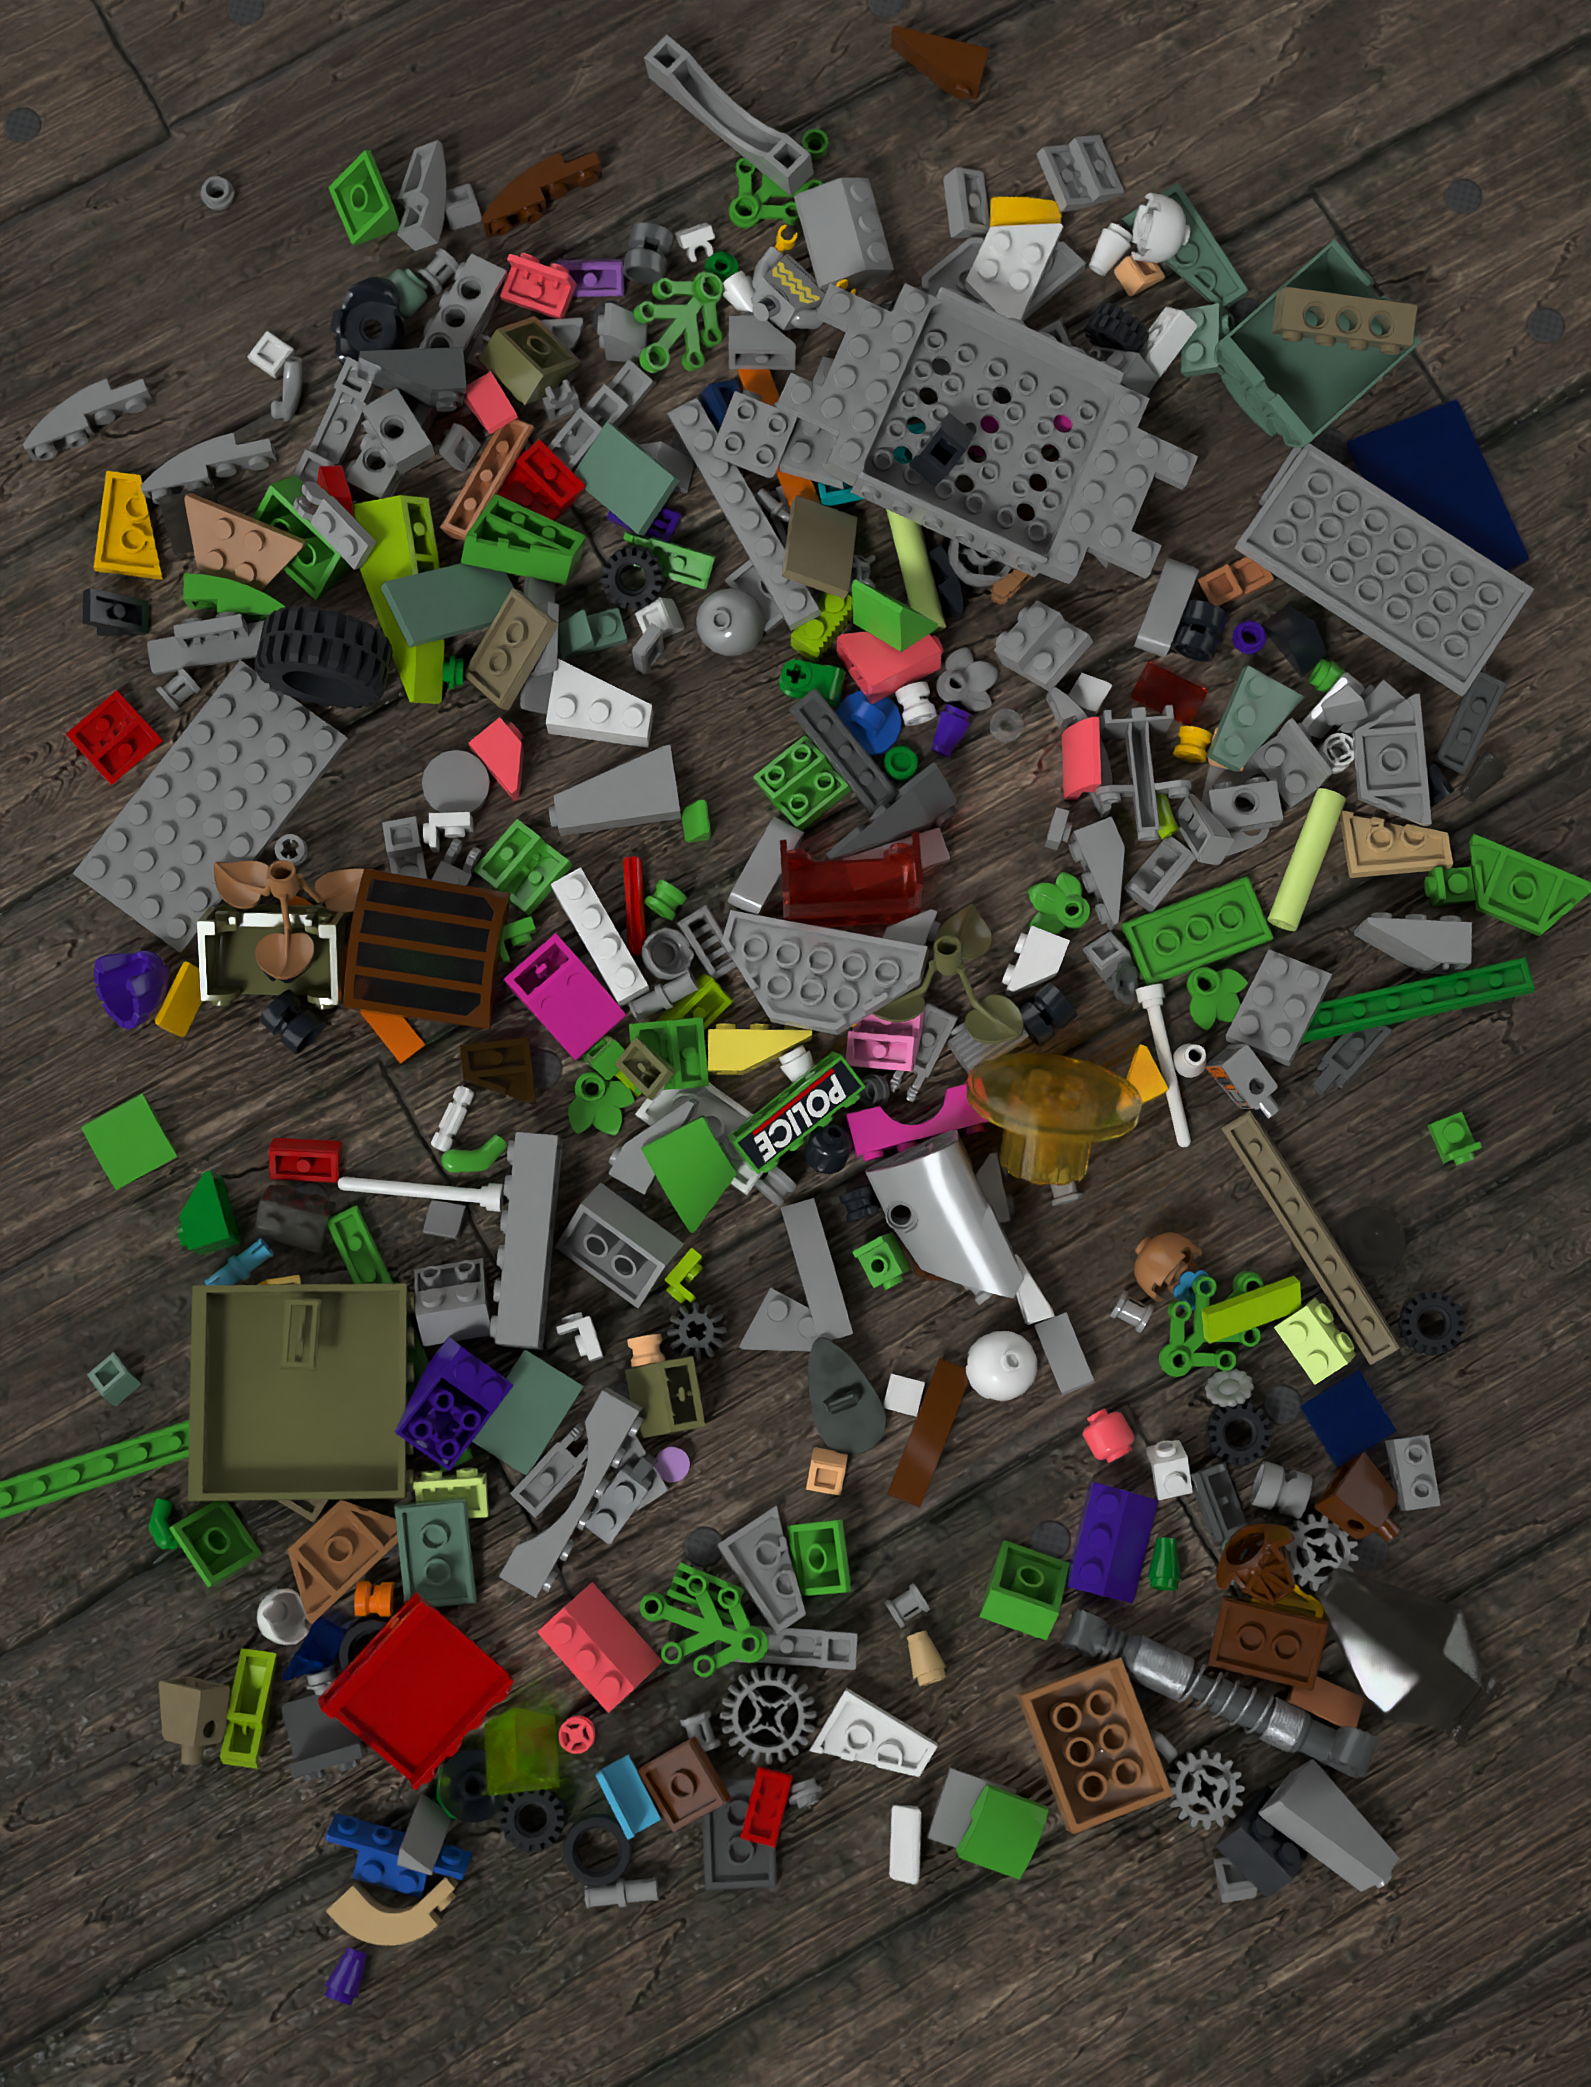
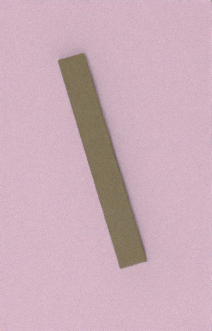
M1250 1110L1221 1128L1369 1364L1372 1365L1400 1349L1402 1345L1254 1111Z

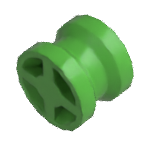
M659 879L656 883V891L653 895L647 896L644 903L663 918L672 921L676 916L675 910L679 905H683L686 902L687 897L673 885Z

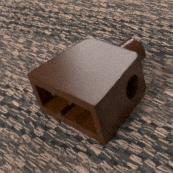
M1364 1452L1341 1465L1314 1505L1319 1512L1354 1539L1360 1540L1376 1531L1388 1542L1401 1529V1526L1389 1515L1398 1501V1496Z

